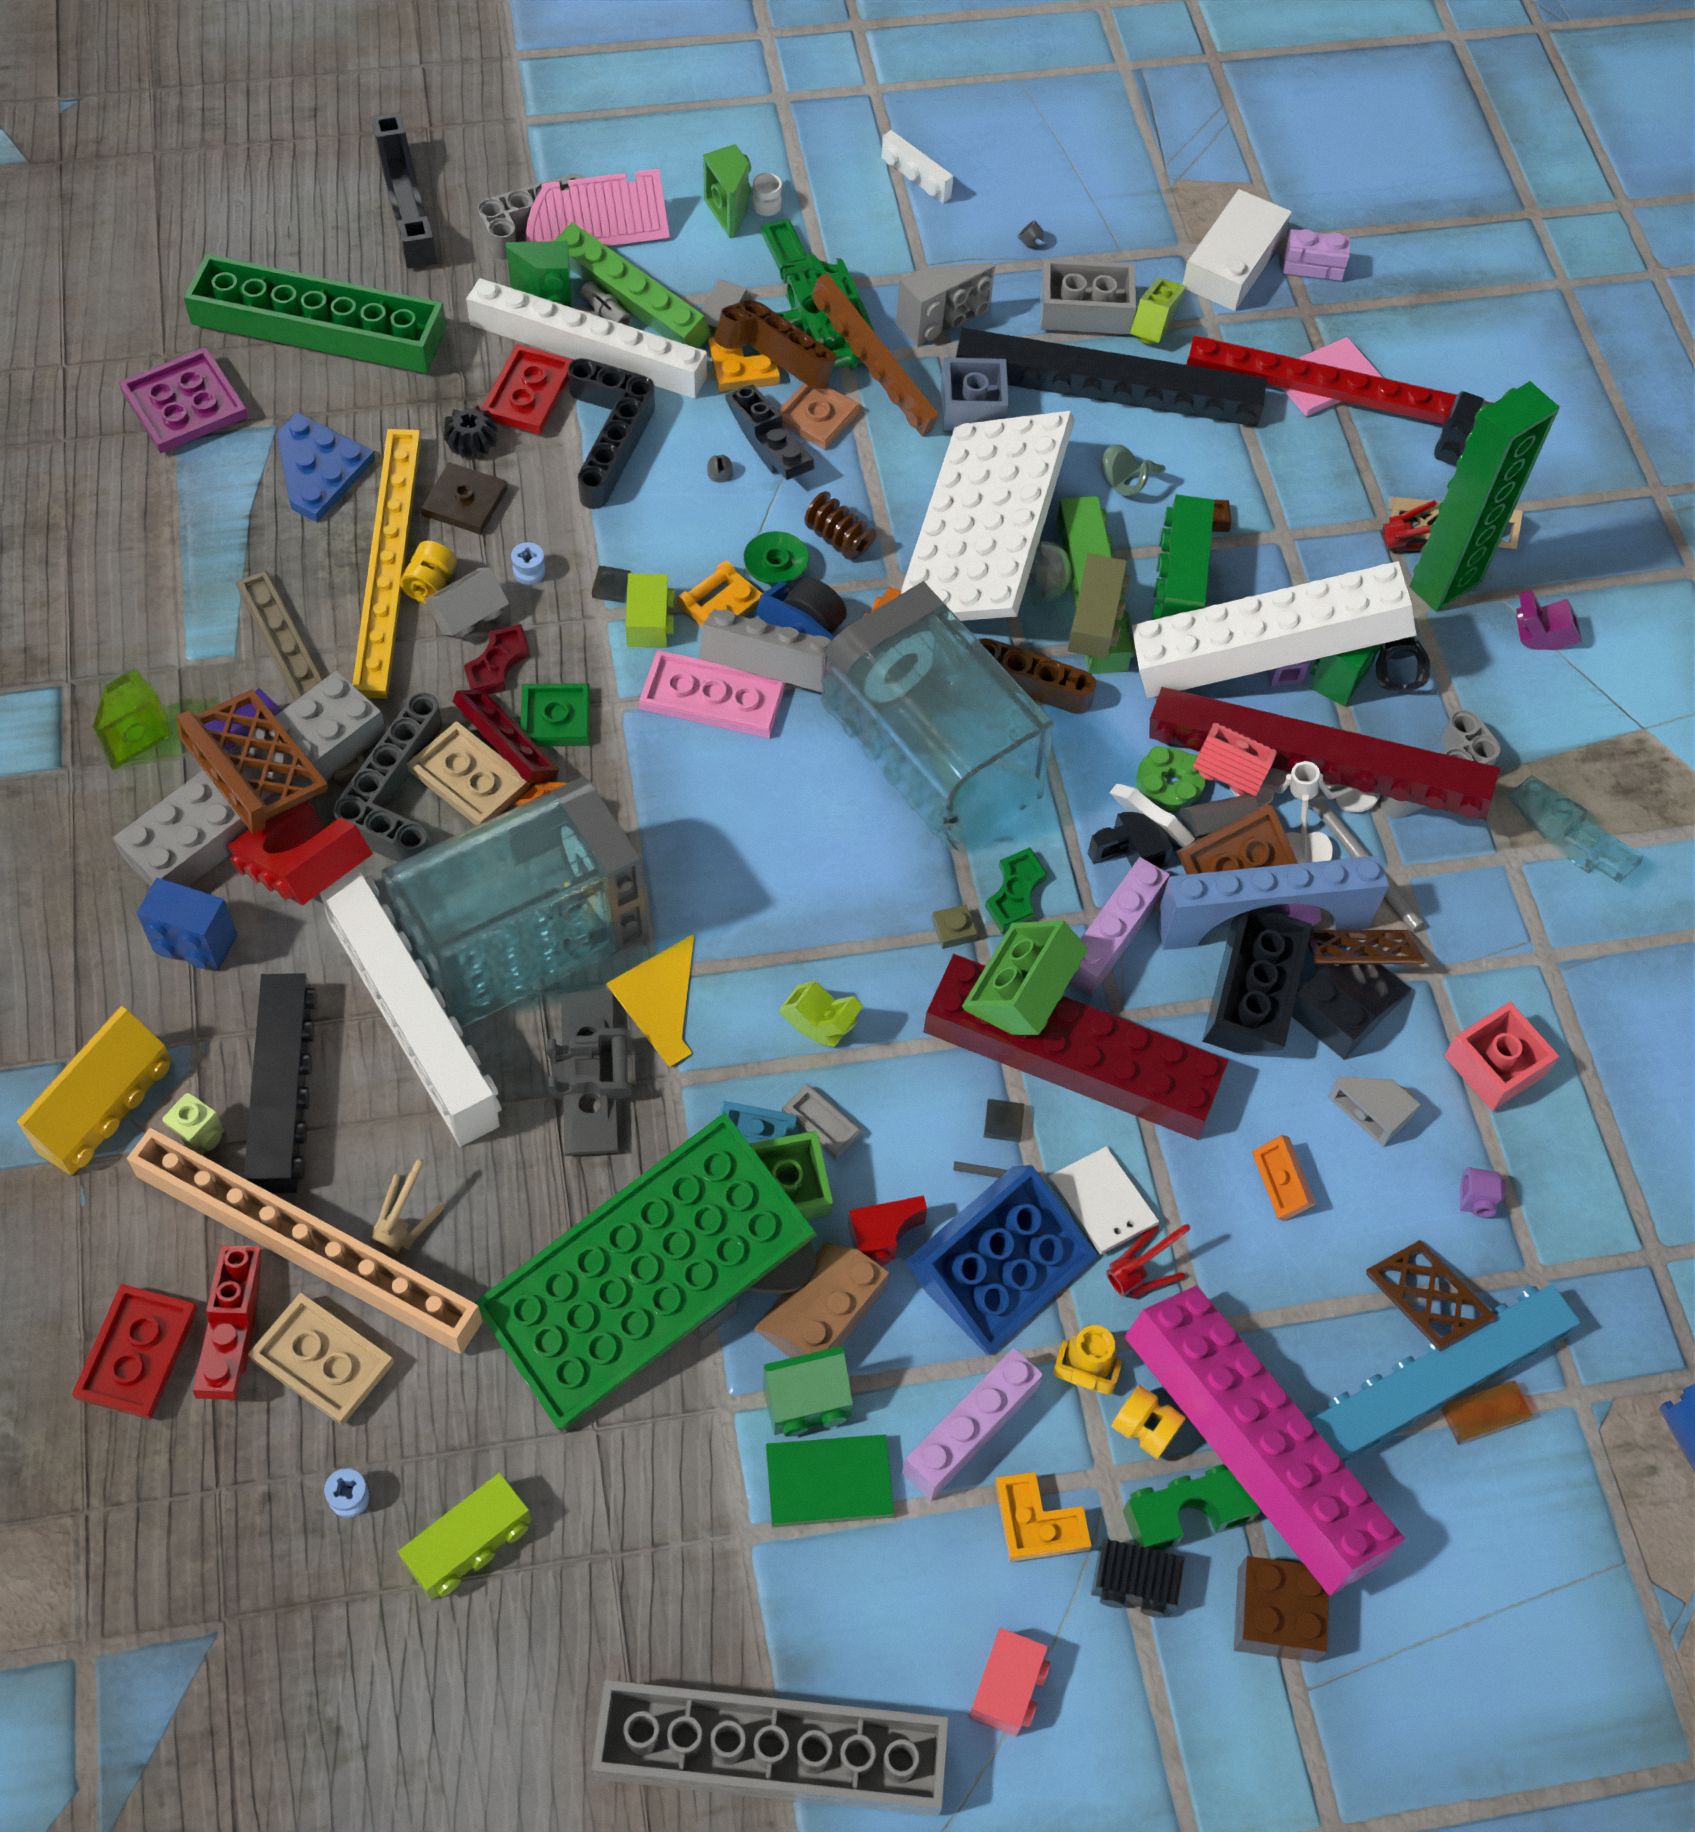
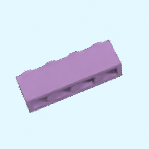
M1141 857L1138 858L1080 940L1088 948V951L1081 961L1079 969L1070 980V985L1091 997L1094 995L1163 897L1170 876L1169 873Z
M1013 1347L905 1458L902 1474L932 1501L1038 1390L1043 1374Z

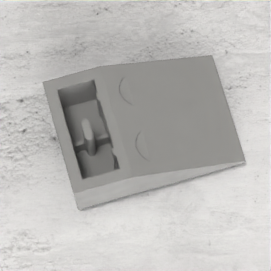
M979 263L924 267L900 279L896 325L918 347L936 339L939 335L953 328L960 327L963 323L976 316L985 314L990 310L995 264Z

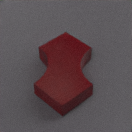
M521 624L489 631V643L485 651L478 658L464 665L470 690L483 689L488 695L506 691L505 678L508 671L520 660L530 657L529 647Z

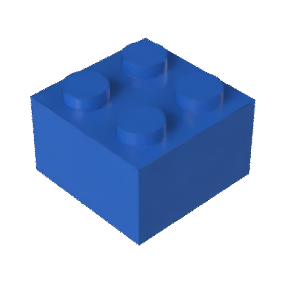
M156 877L136 913L154 952L166 958L175 956L185 959L190 965L200 969L209 967L219 971L238 935L223 898Z

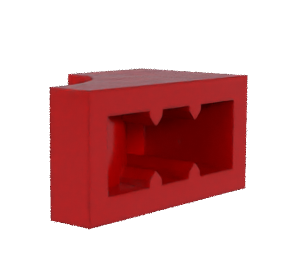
M924 1195L849 1210L848 1229L853 1248L861 1251L881 1267L889 1264L891 1260H895L899 1239L910 1229L925 1224L928 1209Z

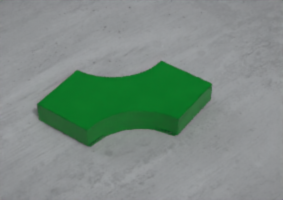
M1031 847L1000 860L999 868L1002 872L1003 884L997 893L986 900L985 907L1002 934L1008 931L1012 923L1033 921L1034 912L1030 903V895L1040 883L1046 881L1047 873Z

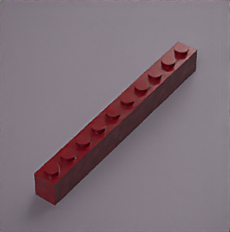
M1161 687L1150 716L1149 738L1162 743H1172L1200 752L1213 723H1218L1220 726H1225L1226 729H1231L1233 732L1237 731L1239 735L1243 734L1251 740H1256L1257 743H1262L1264 746H1269L1270 749H1275L1277 753L1271 768L1291 773L1292 768L1297 763L1303 761L1312 762L1319 768L1320 774L1323 775V781L1328 784H1339L1365 793L1380 794L1392 797L1397 801H1408L1434 810L1441 809L1461 814L1467 818L1487 819L1500 772V767Z

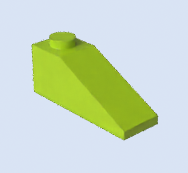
M1158 277L1140 298L1130 334L1137 336V339L1144 343H1159L1171 323L1186 286Z

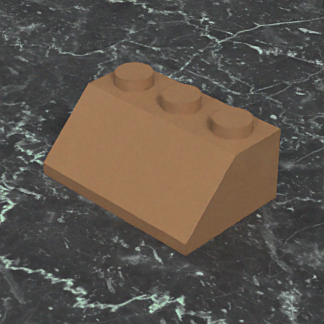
M825 1242L816 1253L815 1271L809 1281L797 1291L783 1293L755 1326L754 1331L790 1358L841 1346L886 1291L889 1272L858 1249Z

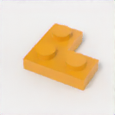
M714 337L708 338V348L719 392L734 391L751 384L756 388L780 385L777 364L767 356L744 357L741 347L728 349L718 345Z
M1036 1472L996 1477L995 1487L1009 1562L1090 1551L1092 1546L1083 1506L1043 1512Z

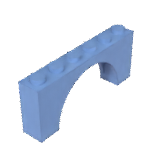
M1380 855L1169 876L1156 922L1163 950L1198 947L1199 942L1211 929L1227 919L1253 909L1278 904H1308L1323 908L1329 912L1334 930L1369 929L1389 885Z

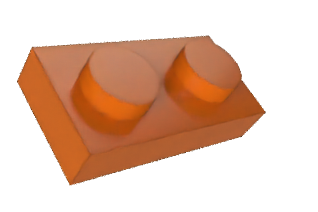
M1281 1135L1252 1151L1279 1220L1286 1221L1316 1205L1290 1137Z

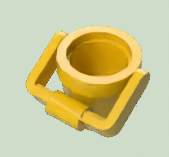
M1090 1325L1071 1338L1069 1343L1066 1340H1062L1053 1374L1057 1378L1068 1381L1071 1384L1106 1395L1112 1394L1123 1361L1118 1358L1116 1359L1113 1335L1103 1326ZM1064 1354H1065V1363H1066V1365H1063V1364H1062V1361H1063V1358H1064ZM1113 1370L1111 1380L1105 1379L1110 1375L1111 1371Z

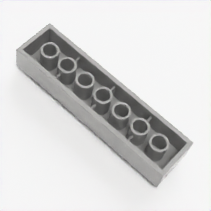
M337 670L275 716L325 781L330 779L337 769H343L356 759L357 754L365 752L378 742L386 732L381 711ZM258 728L254 738L273 741L275 733L272 730ZM237 744L226 753L241 756L244 746ZM251 747L248 757L267 760L270 750ZM276 752L273 762L292 765L294 757L288 753ZM245 766L242 774L246 778L260 780L263 769ZM202 770L112 837L123 860L150 887L156 877L189 887L232 854L227 844L247 831L248 827L206 772ZM270 771L267 781L286 784L289 774ZM295 775L292 786L305 788L314 784V782L310 778ZM263 790L261 799L268 806L280 800L282 794Z
M604 1680L591 1771L596 1780L938 1817L942 1809L948 1717Z

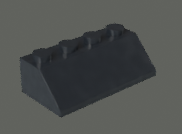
M1263 907L1241 913L1233 918L1202 1042L1234 1053L1284 1049L1312 929L1311 923Z

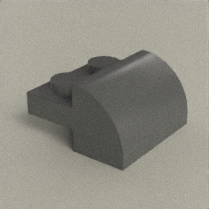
M1245 794L1183 807L1179 811L1183 825L1194 836L1195 840L1193 842L1259 809L1260 806L1252 795Z

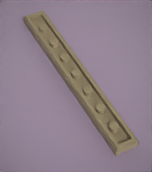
M265 570L236 581V585L286 685L296 701L323 681V678L270 575ZM362 753L357 754L356 759L343 769H337L333 773L338 786L350 782L365 762Z

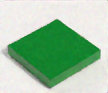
M590 683L522 684L520 729L537 747L589 746Z

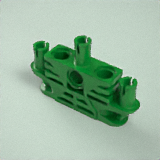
M807 254L806 260L780 264V278L783 284L787 283L786 297L792 310L777 312V314L797 328H800V330L829 350H832L836 355L833 369L849 367L850 371H854L861 360L860 357H857L852 352L849 343L834 329L830 319L823 310H820L815 305L812 298L817 279L828 273L874 331L868 313L844 261L841 258H836V264H829L826 261H820L814 254Z

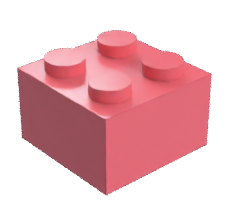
M1511 1001L1455 1036L1444 1055L1491 1111L1544 1078L1560 1057Z

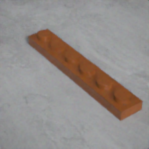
M826 273L819 277L812 293L815 305L827 315L834 329L849 343L852 352L864 362L871 376L879 381L886 390L889 399L894 404H897L904 413L908 423L913 428H916L921 436L931 432L939 416L938 412L829 274Z

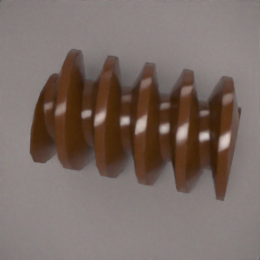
M829 492L819 493L806 511L804 518L806 527L814 530L815 534L818 537H822L827 544L832 545L835 551L841 552L845 559L853 560L861 556L869 549L876 538V530L874 528L867 529L868 524L864 520L858 522V515L856 513L849 514L847 506L840 507V501L837 498L831 499Z

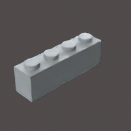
M714 609L703 623L699 659L822 692V658L831 640L824 636H812L801 633L791 627H779L768 624L762 619H750L735 615L729 610Z

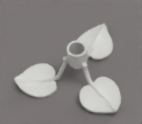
M1303 761L1297 763L1292 768L1291 774L1287 775L1285 771L1270 768L1254 798L1259 806H1264L1271 803L1275 792L1281 794L1290 786L1292 795L1302 801L1301 834L1297 832L1285 833L1299 864L1332 860L1333 848L1328 836L1321 832L1307 834L1308 801L1317 795L1319 787L1327 799L1335 798L1337 806L1348 812H1363L1372 808L1377 803L1380 794L1365 793L1339 784H1328L1323 781V775L1320 774L1319 768L1314 763ZM1232 790L1235 796H1240V794H1237Z

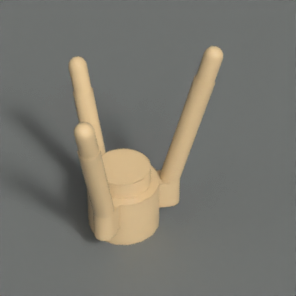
M421 1159L416 1160L391 1214H389L401 1179L400 1174H394L378 1221L371 1232L370 1242L379 1249L393 1255H397L401 1248L409 1251L415 1239L445 1208L443 1203H439L410 1233L406 1231L409 1224L399 1218L423 1165Z

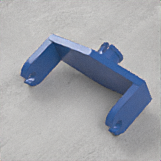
M781 581L760 595L756 615L766 623L779 627H791L798 632L812 636H824L831 641L835 638L806 612L783 602L788 595V592L785 590L790 588V585L786 582Z

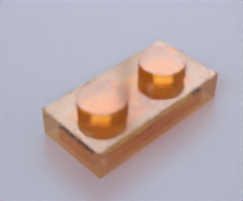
M1515 1380L1449 1402L1441 1408L1458 1445L1522 1424L1533 1417Z

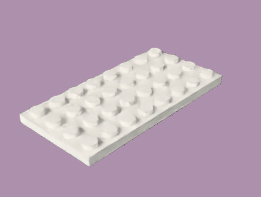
M1071 411L964 423L954 428L901 589V594L924 581L945 604L943 622L1017 617L1075 419Z

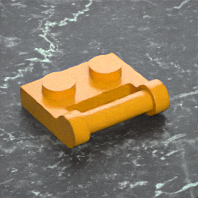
M724 560L716 566V571L696 587L689 592L684 591L678 595L676 602L683 612L703 627V623L714 609L729 610L735 615L747 617L757 609L760 595L763 593L738 574L730 562ZM725 581L729 585L703 606H699L696 603Z

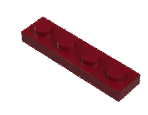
M483 689L456 691L452 702L463 713V716L470 720L481 732V735L500 752L501 757L514 767L523 780L528 783L555 781L559 769Z

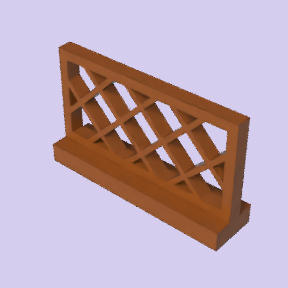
M253 689L193 716L189 710L176 715L179 739L252 834L266 828L265 820L328 790V783ZM250 703L257 710L254 718L236 714L239 708ZM213 720L226 722L223 732L208 730L204 724ZM232 724L250 726L251 729L248 737L230 734ZM257 728L272 730L275 733L273 741L254 738ZM226 742L243 745L242 755L225 753L224 747ZM251 747L270 750L267 760L248 757ZM275 753L291 754L294 757L292 765L273 762ZM244 767L263 769L260 780L244 777L242 774ZM269 772L289 774L286 784L268 782ZM295 775L310 778L314 782V784L305 788L292 786ZM263 790L282 794L280 800L268 806L261 799Z

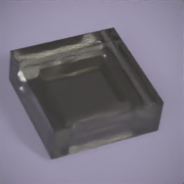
M599 565L592 588V598L625 603L628 573H631V571Z
M988 1099L983 1138L1020 1142L1025 1103Z

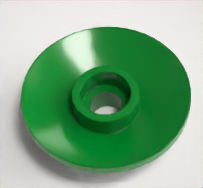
M771 531L754 537L747 544L743 560L746 570L753 578L766 584L776 585L781 581L790 583L798 579L807 569L809 554L804 543L796 536L786 532Z

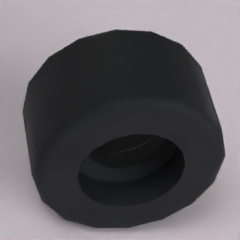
M801 579L783 601L806 612L831 634L836 631L847 617V608L841 597L830 586L817 579Z

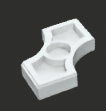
M1116 784L1109 792L1127 812L1145 814L1159 824L1171 843L1185 847L1195 840L1191 832L1175 815L1159 808L1138 789Z

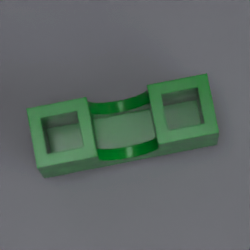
M1221 1464L1208 1469L1204 1477L1192 1480L1189 1475L1182 1476L1170 1481L1168 1488L1154 1492L1153 1487H1147L1133 1492L1130 1495L1131 1499L1127 1501L1123 1509V1514L1135 1546L1162 1551L1178 1546L1183 1538L1184 1533L1178 1518V1512L1183 1509L1194 1508L1202 1511L1209 1518L1215 1534L1253 1522L1260 1510L1227 1466Z

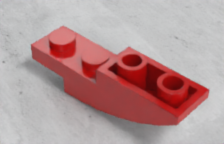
M221 1245L206 1309L208 1325L193 1386L195 1399L236 1400L241 1374L246 1373L248 1353L251 1349L261 1268L262 1251L260 1246Z

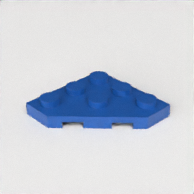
M297 412L277 432L291 509L317 523L375 461L373 450Z

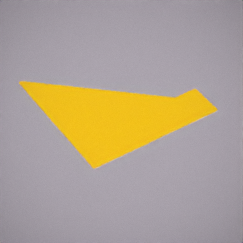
M693 934L606 983L607 987L668 1067L673 1066L692 1054V1051L682 1040L694 942Z

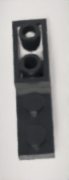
M753 384L741 387L725 395L738 425L772 474L779 472L786 480H789L815 469L814 459L783 426L782 415Z

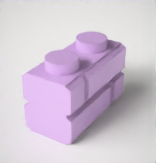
M1290 229L1284 251L1283 273L1342 281L1350 254V236H1343L1340 233H1318L1309 229Z

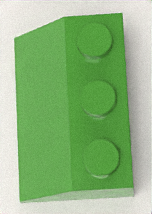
M1065 920L1012 923L962 1007L966 1012L1012 1035H1039L1046 1026L1047 1020L1056 1004L1063 997L1064 991L1074 973L1079 969L1088 948Z

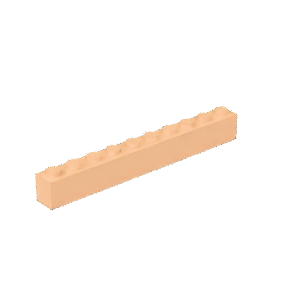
M152 1128L148 1129L126 1158L139 1179L461 1355L483 1322L477 1304Z

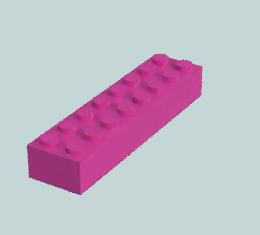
M1196 1285L1141 1311L1124 1338L1329 1596L1335 1594L1383 1565L1406 1538L1202 1290Z

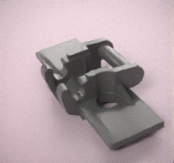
M610 990L561 993L562 1046L557 1045L555 1039L547 1040V1055L552 1061V1076L548 1077V1092L553 1099L563 1100L565 1156L618 1153L616 1098H625L632 1095V1084L628 1083L627 1043L630 1041V1031L625 1028H614L613 994ZM584 1032H594L590 1036H580ZM601 1052H612L613 1082H601ZM595 1098L601 1103V1106L594 1113H585L579 1108L580 1103L584 1099Z

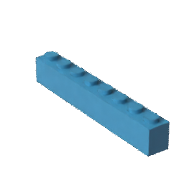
M1553 1283L1541 1290L1537 1286H1533L1517 1297L1519 1302L1515 1305L1508 1307L1506 1303H1503L1491 1310L1497 1316L1496 1321L1491 1322L1442 1351H1439L1433 1344H1430L1424 1349L1426 1355L1417 1360H1414L1412 1356H1408L1392 1367L1394 1371L1392 1374L1385 1378L1380 1374H1376L1360 1385L1362 1389L1360 1392L1353 1396H1350L1348 1392H1344L1328 1403L1330 1407L1328 1410L1319 1415L1316 1410H1312L1304 1416L1345 1464L1566 1338L1581 1322Z

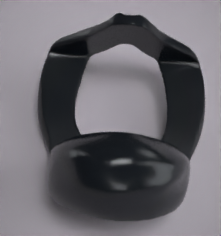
M1408 637L1382 643L1376 661V676L1380 687L1388 691L1409 693L1423 687L1428 682L1430 677V660L1418 638ZM1415 655L1417 660L1415 681L1404 686L1394 684L1388 671V660L1403 659Z

